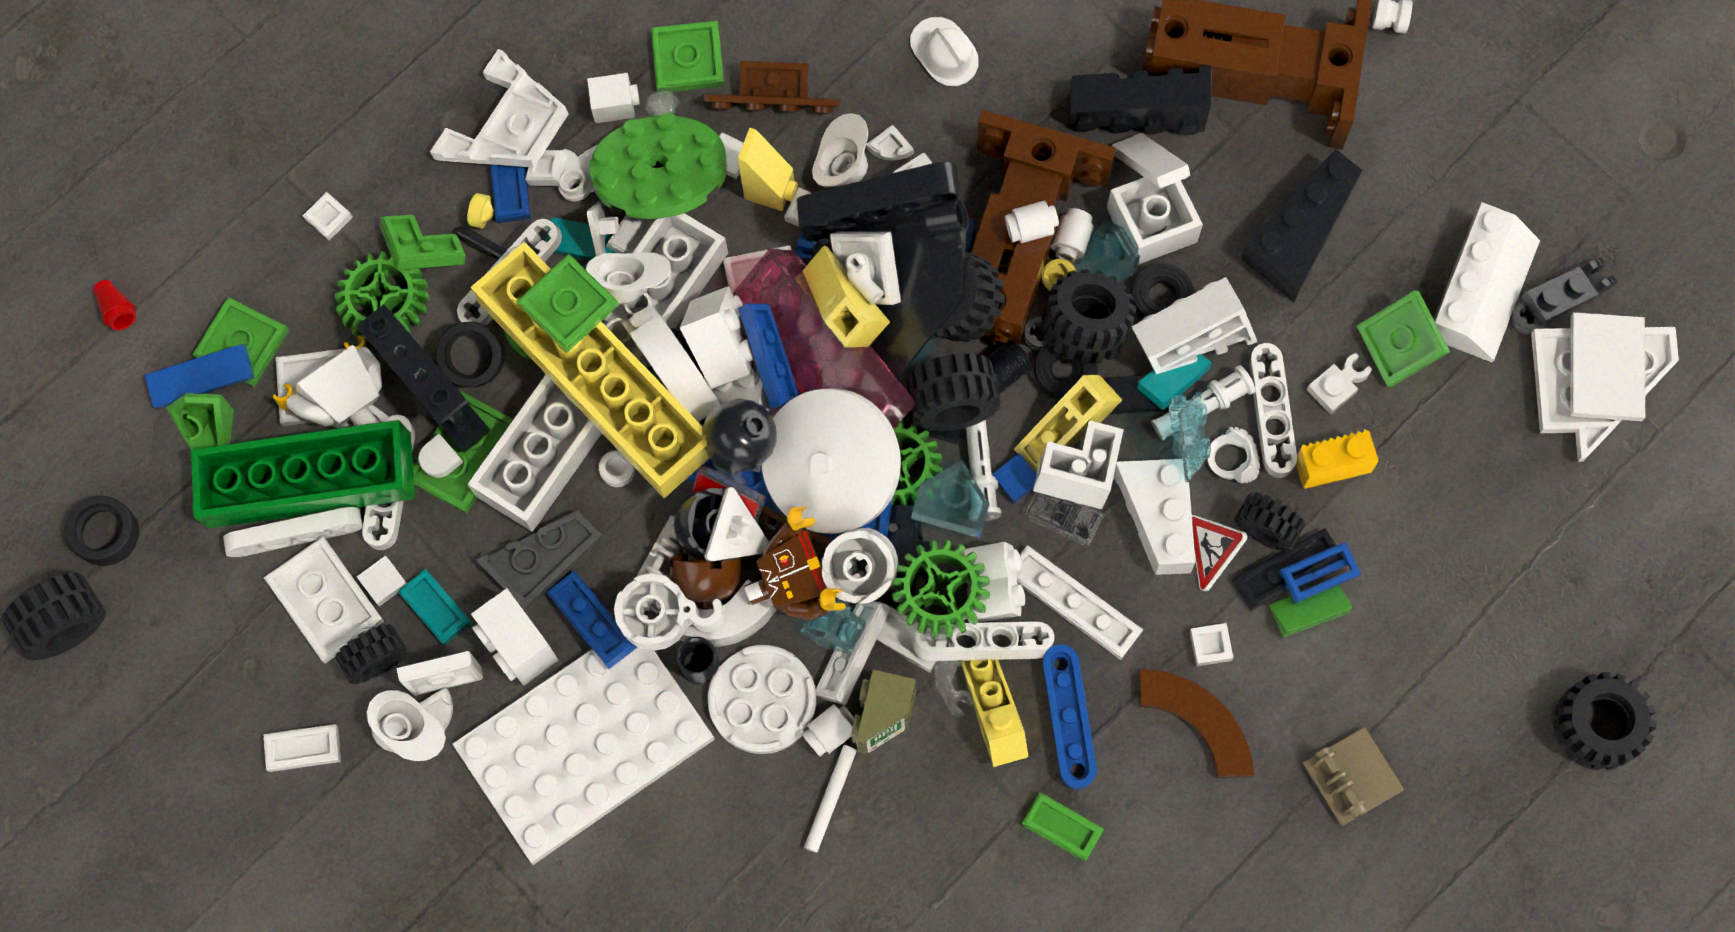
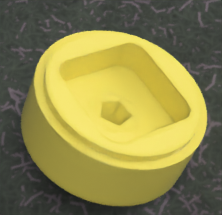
M481 193L473 195L467 214L469 226L483 229L487 221L492 218L494 209L489 195Z
M1066 259L1052 260L1044 267L1042 272L1044 286L1051 291L1057 279L1061 276L1067 277L1068 272L1074 270L1077 272L1076 267Z

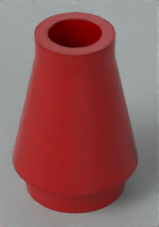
M102 280L95 284L93 292L97 298L104 324L116 331L130 327L136 320L135 305L110 280Z

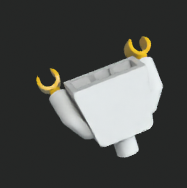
M358 336V346H349L345 342V351L298 382L295 389L298 394L294 392L290 384L286 383L283 387L288 394L284 397H277L274 394L273 398L281 409L291 410L300 417L322 426L332 425L338 429L350 420L355 426L379 423L368 407L378 400V392L382 388L380 363L366 347L363 336Z

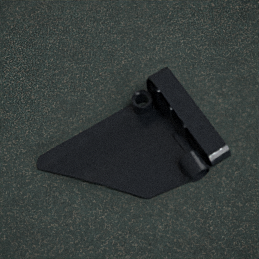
M952 162L931 163L798 197L796 200L799 231L804 237L816 242L812 248V259L823 246H827L833 253L830 237L832 233L838 231L891 232L901 302L894 305L876 304L890 323L869 347H845L831 330L836 388L857 393L871 401L878 408L881 407L891 390L920 351L963 300L966 230L968 229L969 222L966 207L959 198L956 165Z

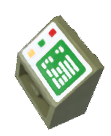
M873 670L871 679L863 680L859 698L861 700L860 707L864 708L863 714L855 715L851 736H853L852 743L857 744L858 754L867 755L909 728L916 697V679Z

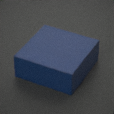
M1019 453L995 471L992 476L998 480V487L1014 505L1034 489L1037 474Z

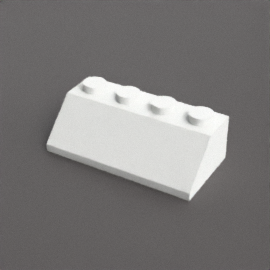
M1483 202L1473 217L1438 306L1434 321L1448 346L1493 363L1540 240L1516 215Z

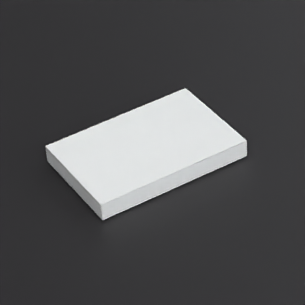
M1573 313L1571 315V417L1643 421L1645 419V317Z
M323 536L264 577L324 663L334 658L336 653L340 652L339 649L342 646L348 645V641L358 638L360 633L364 632L365 634L369 629L376 628L384 622Z

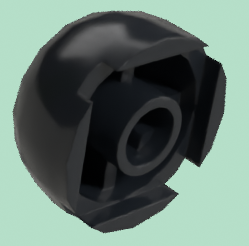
M736 399L721 404L707 416L702 428V436L705 435L708 445L705 447L707 455L718 467L730 473H738L739 471L749 472L758 468L771 456L777 443L776 425L772 415L765 407L752 400Z
M723 488L703 489L689 495L677 509L674 518V533L677 541L688 554L697 559H705V552L725 492Z

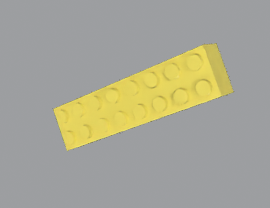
M523 242L471 286L477 302L663 498L667 497L710 458L705 450V447L708 445L705 435L702 436V425L602 322L566 353L518 306L516 301L551 270Z

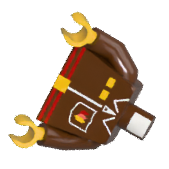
M799 506L789 510L788 520L775 533L763 550V557L757 561L763 578L744 585V588L752 605L771 598L774 607L780 613L784 612L788 617L813 621L831 611H843L846 606L845 603L835 602L837 599L836 595L842 593V589L827 588L824 583L822 559L814 538L807 530L802 532L803 528L813 526L815 519L811 517L803 520L802 513L807 509V506Z

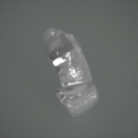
M963 660L936 661L935 674L938 692H940L950 713L955 717H962L964 713L957 707L956 702L963 701L971 707L973 705L972 695L968 691H957L952 684L956 669L961 666Z

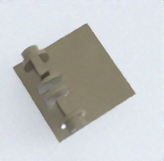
M1365 727L1333 746L1322 749L1314 757L1302 763L1341 826L1346 825L1404 791L1401 783Z

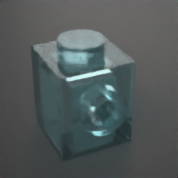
M845 604L846 607L843 611H831L813 621L806 620L800 633L825 649L851 654L866 622L850 611L851 608Z

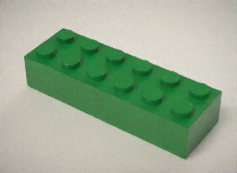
M399 420L191 450L194 518L208 528L315 514L344 507L357 508L415 499L411 432Z

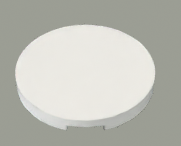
M755 645L743 648L718 667L716 674L713 675L710 682L708 708L716 729L731 745L749 753L769 754L790 747L808 730L807 725L812 722L815 715L817 698L813 678L805 665L794 654L776 646Z

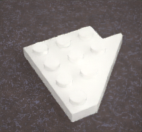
M1645 327V396L1679 360L1675 327ZM1571 328L1534 329L1531 336L1540 433H1575L1578 462H1582L1622 420L1570 416Z

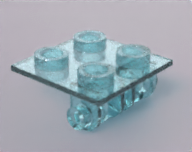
M1196 392L1189 401H1186V396H1174L1171 398L1172 403L1169 404L1170 421L1176 422L1171 424V430L1180 431L1172 435V440H1174V459H1183L1185 482H1189L1207 458L1210 457L1211 453L1210 439L1205 437L1204 425L1207 422V407L1205 403L1201 402L1200 392Z

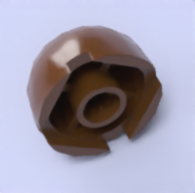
M688 553L669 557L670 580L679 586L688 600L695 602L698 609L714 608L713 600L727 599L735 592L740 582L741 557L707 561L693 556L688 560Z

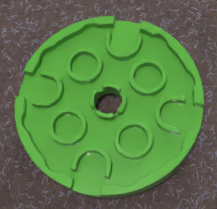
M665 113L660 116L639 120H628L623 126L611 132L594 150L589 170L593 190L600 201L607 207L615 206L625 210L626 216L659 219L686 213L705 203L707 195L715 187L720 188L723 184L728 165L724 144L715 131L699 121L675 116L672 113ZM656 161H659L661 165H665L661 168H652L656 165Z

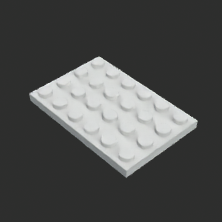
M636 648L611 669H608L596 653L590 650L453 743V746L531 864L534 865L711 743L715 738L655 651Z

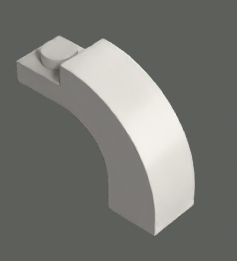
M652 304L622 323L667 390L698 422L721 405L686 351Z
M747 580V581L744 583V585H747V584L752 583V582H750L749 580ZM743 585L729 602L722 605L725 610V620L719 629L713 632H703L694 625H689L680 640L685 641L691 637H703L708 639L714 647L732 645L755 634L769 621L777 609L774 607L771 598L752 605ZM656 605L650 606L658 615L661 611L657 609ZM698 609L701 618L710 617L714 609Z

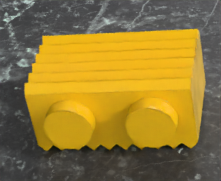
M1365 429L1363 433L1358 431L1356 435L1353 433L1349 436L1344 434L1342 438L1337 436L1335 440L1333 438H1330L1329 441L1324 439L1322 443L1316 441L1315 445L1309 443L1308 446L1303 444L1297 455L1296 467L1304 489L1372 473L1378 463V457L1370 432Z

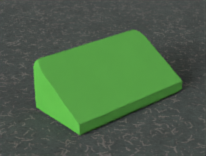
M1339 585L1297 604L1293 603L1292 596L1269 604L1283 638L1349 614L1353 609L1349 599Z

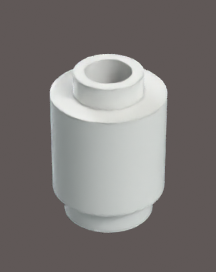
M1045 200L1012 209L1011 214L1004 216L1012 243L1020 241L1022 244L1054 235V227L1059 226L1054 205L1048 207Z
M1069 208L1060 217L1059 226H1057L1051 244V249L1056 253L1055 255L1058 259L1062 258L1075 262L1076 259L1084 257L1093 229V224L1091 223L1092 216L1089 213L1080 209Z
M833 704L807 725L808 730L802 735L819 757L826 752L830 754L851 737L854 717L844 705L838 709Z

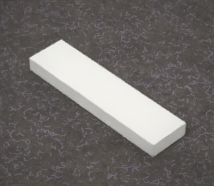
M1027 545L1020 554L1021 569L1017 571L1018 585H1021L1023 589L1118 659L1122 660L1143 629Z

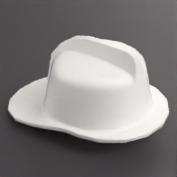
M931 17L921 21L914 27L910 36L911 48L928 73L938 83L945 86H960L974 77L978 69V54L969 38L953 21L943 17Z
M853 113L843 114L834 119L826 128L812 169L813 179L819 185L839 187L859 182L865 176L868 163L864 151L868 139V127L866 121L860 115Z
M605 253L590 260L586 271L619 304H628L647 292L648 288L662 283L669 276L671 265L665 256L657 253Z
M389 690L377 694L370 701L366 712L368 724L372 729L375 741L384 750L394 752L404 759L425 761L437 756L443 749L446 739L443 727L409 694L398 690Z

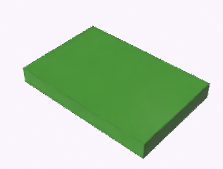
M460 391L467 399L468 404L491 431L463 453L439 424L429 441L440 434L462 459L463 463L447 476L435 478L425 473L420 466L418 457L413 465L414 485L467 514L477 499L468 483L514 419Z

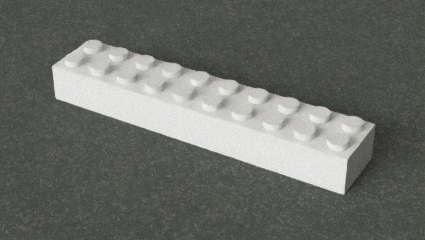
M685 213L656 219L633 251V253L648 252L665 256L671 265L669 276L662 283L648 288L647 292L634 302L619 304L617 308L601 321L646 368L650 366V363L622 323L652 304L670 329H675L685 316L690 301L699 296L728 254L725 237ZM545 375L472 477L468 486L477 498L533 532L602 433L562 390Z

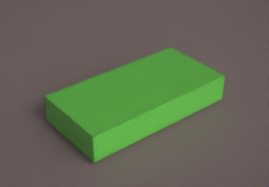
M1041 792L1038 794L1021 825L1083 862L1087 861L1104 830Z

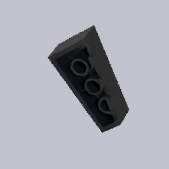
M1200 66L1199 73L1183 74V68L1168 69V74L1162 76H1152L1148 73V70L1134 71V73L1129 74L1126 78L1120 79L1117 73L1072 76L1069 101V127H1074L1081 131H1093L1096 128L1111 129L1119 133L1130 130H1145L1151 134H1158L1164 131H1179V133L1184 135H1194L1198 132H1204L1212 104V66Z
M1335 149L1246 244L1241 260L1291 301L1295 302L1356 187L1362 169Z

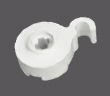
M653 573L635 577L633 582L629 583L622 592L618 593L614 606L616 623L626 639L638 648L651 651L666 649L679 641L689 625H694L703 632H713L719 629L725 620V610L720 600H713L714 611L710 617L701 618L695 603L684 596L678 585L666 576ZM656 605L657 609L661 612L655 619L649 620L644 615V611H650V606Z

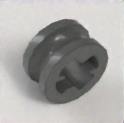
M1522 301L1512 312L1511 325L1520 334L1530 335L1534 329H1539L1541 325L1537 319H1534L1531 324H1527L1526 318L1520 317L1525 311H1530V317L1535 318L1527 304Z
M1035 317L1028 321L1024 331L1025 344L1033 351L1038 352L1048 344L1045 340L1046 335L1044 336V341H1037V337L1030 335V332L1035 333V328H1041L1043 323L1042 317Z

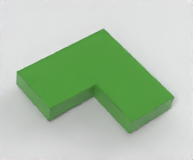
M414 215L380 217L379 227L397 270L464 265L466 255L456 234L423 236Z

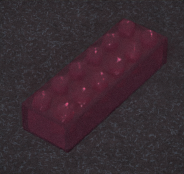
M769 249L732 293L733 296L737 295L743 306L746 304L770 305L796 386L802 394L826 388H838L857 393L878 407L894 429L916 404L914 399L871 346L845 347L822 318L803 274L806 265L794 250Z

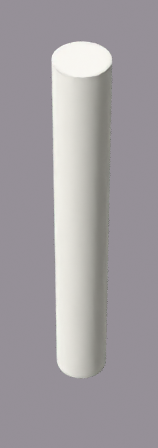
M843 745L804 845V848L809 851L818 852L857 752L856 749L850 746Z

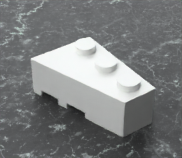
M1226 277L1207 284L1202 290L1187 298L1176 300L1168 308L1156 314L1148 315L1139 323L1131 326L1156 374L1197 362L1198 358L1196 355L1213 350H1215L1217 355L1228 352L1227 346L1245 340L1247 345L1258 342L1244 307Z
M1187 459L1117 462L1114 479L1119 485L1126 501L1125 505L1134 520L1139 532V538L1155 575L1191 573L1195 565Z

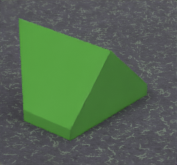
M186 393L166 407L190 450L230 444L234 409L222 395Z

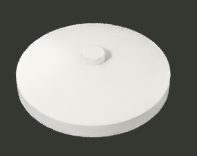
M826 388L805 392L790 400L776 413L773 420L776 425L777 443L771 456L762 464V472L768 492L778 508L786 516L793 507L807 506V509L802 513V518L804 520L813 517L815 523L811 527H806V529L819 533L836 534L868 524L886 508L898 485L901 457L894 430L877 406L857 393L838 388Z

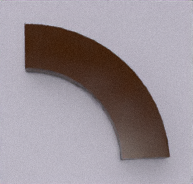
M1139 669L1140 707L1159 709L1184 719L1200 733L1201 738L1211 753L1216 770V778L1254 777L1253 760L1245 735L1230 711L1214 695L1198 684L1181 676L1163 671Z

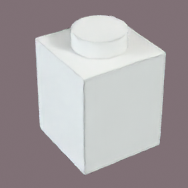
M628 73L587 78L591 110L595 123L635 118L634 105H640L637 84H630Z

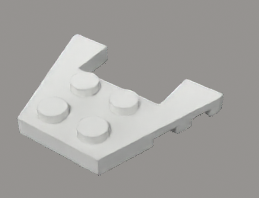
M498 49L484 69L483 74L486 80L506 87L508 90L475 139L445 128L430 151L435 160L535 167L569 113L566 107L542 85L532 80L524 69L518 64H514L508 58L506 53Z

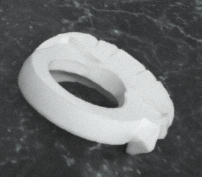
M1229 427L1226 434L1216 438L1208 449L1207 458L1211 470L1223 479H1235L1239 483L1254 481L1259 474L1260 457L1257 454V445L1253 443L1252 436L1248 435V432L1242 428L1239 430L1238 427H1235V429ZM1235 445L1245 449L1247 453L1246 462L1233 471L1220 469L1215 463V455L1222 446Z

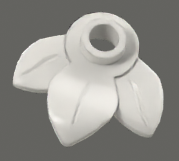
M598 145L588 149L578 157L570 150H563L568 157L564 173L559 180V191L566 200L572 202L580 201L586 198L590 192H594L589 166L592 154Z

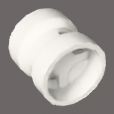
M1377 0L1373 14L1372 29L1383 30L1386 27H1393L1396 33L1406 34L1410 23L1413 1L1400 0L1396 3L1392 0Z

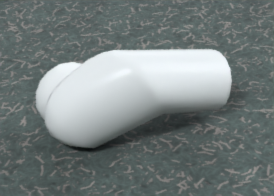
M854 252L848 255L846 267L849 282L870 304H875L882 298L884 292L872 280L870 260L862 252Z

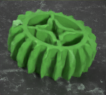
M383 251L380 252L376 260H374L372 254L367 253V262L364 264L355 259L354 265L356 269L354 271L344 269V274L348 280H338L337 286L341 291L335 293V299L337 303H340L336 306V310L340 316H343L342 322L345 327H351L353 335L360 336L362 333L356 326L367 317L358 313L357 306L373 309L374 312L383 304L391 313L401 308L394 316L409 334L411 333L408 327L410 324L420 326L421 321L417 315L427 314V308L424 303L430 300L429 294L425 292L428 289V284L425 279H421L423 276L419 268L397 270L393 257L391 256L388 259L387 254ZM389 276L406 282L408 289L392 286Z
M899 419L897 427L892 428L898 443L906 444L910 448L900 450L901 474L897 485L900 490H895L892 505H907L908 502H911L913 507L919 508L920 499L918 496L925 500H930L932 494L928 488L938 489L939 481L935 477L942 476L943 468L937 465L942 462V454L935 453V450L938 448L936 441L926 442L929 438L927 430L917 435L916 424L912 423L908 429H904V420ZM923 459L924 471L917 482L912 485L908 472L916 466L917 461Z
M932 540L930 541L931 551L925 552L924 548L918 545L916 547L918 558L909 553L904 556L905 561L910 567L904 565L897 566V573L904 578L894 579L893 587L901 590L896 591L892 596L894 601L903 602L897 607L898 614L904 615L909 613L905 620L908 626L914 625L919 620L918 633L923 634L927 627L930 626L932 637L937 638L939 628H945L946 636L950 638L953 636V626L957 625L961 633L967 631L964 620L967 619L974 625L978 623V618L973 611L985 613L986 605L979 600L990 599V591L982 589L990 584V579L988 576H979L986 569L984 563L973 565L977 559L975 552H971L963 557L965 552L964 545L959 544L955 552L951 551V541L945 540L943 549H938L936 541ZM936 564H951L961 569L962 572L959 573L956 570L952 573H943L937 568ZM924 569L927 574L928 583L919 590L920 594L912 597L913 582ZM934 576L938 583H943V586L948 584V601L944 595H939V591L937 594H934L936 592ZM970 581L972 585L970 596L967 602L958 609L954 596L956 592L963 588L964 583ZM939 605L944 608L947 615L930 614L922 610L920 606Z

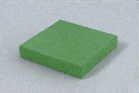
M718 21L651 28L658 93L724 86Z
M570 254L565 256L516 301L518 306L566 353L619 306L618 301Z
M1414 290L1357 325L1388 387L1398 384L1450 353L1419 291Z
M228 297L192 356L196 359L240 344L246 345L255 379L242 383L255 388L288 334L289 329L287 326Z

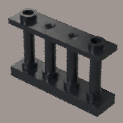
M384 304L356 326L463 453L491 431L468 404L467 399Z

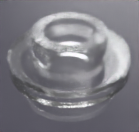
M662 90L653 93L647 98L648 105L646 110L649 115H656L658 117L665 113L674 114L675 108L679 106L680 102L671 90Z

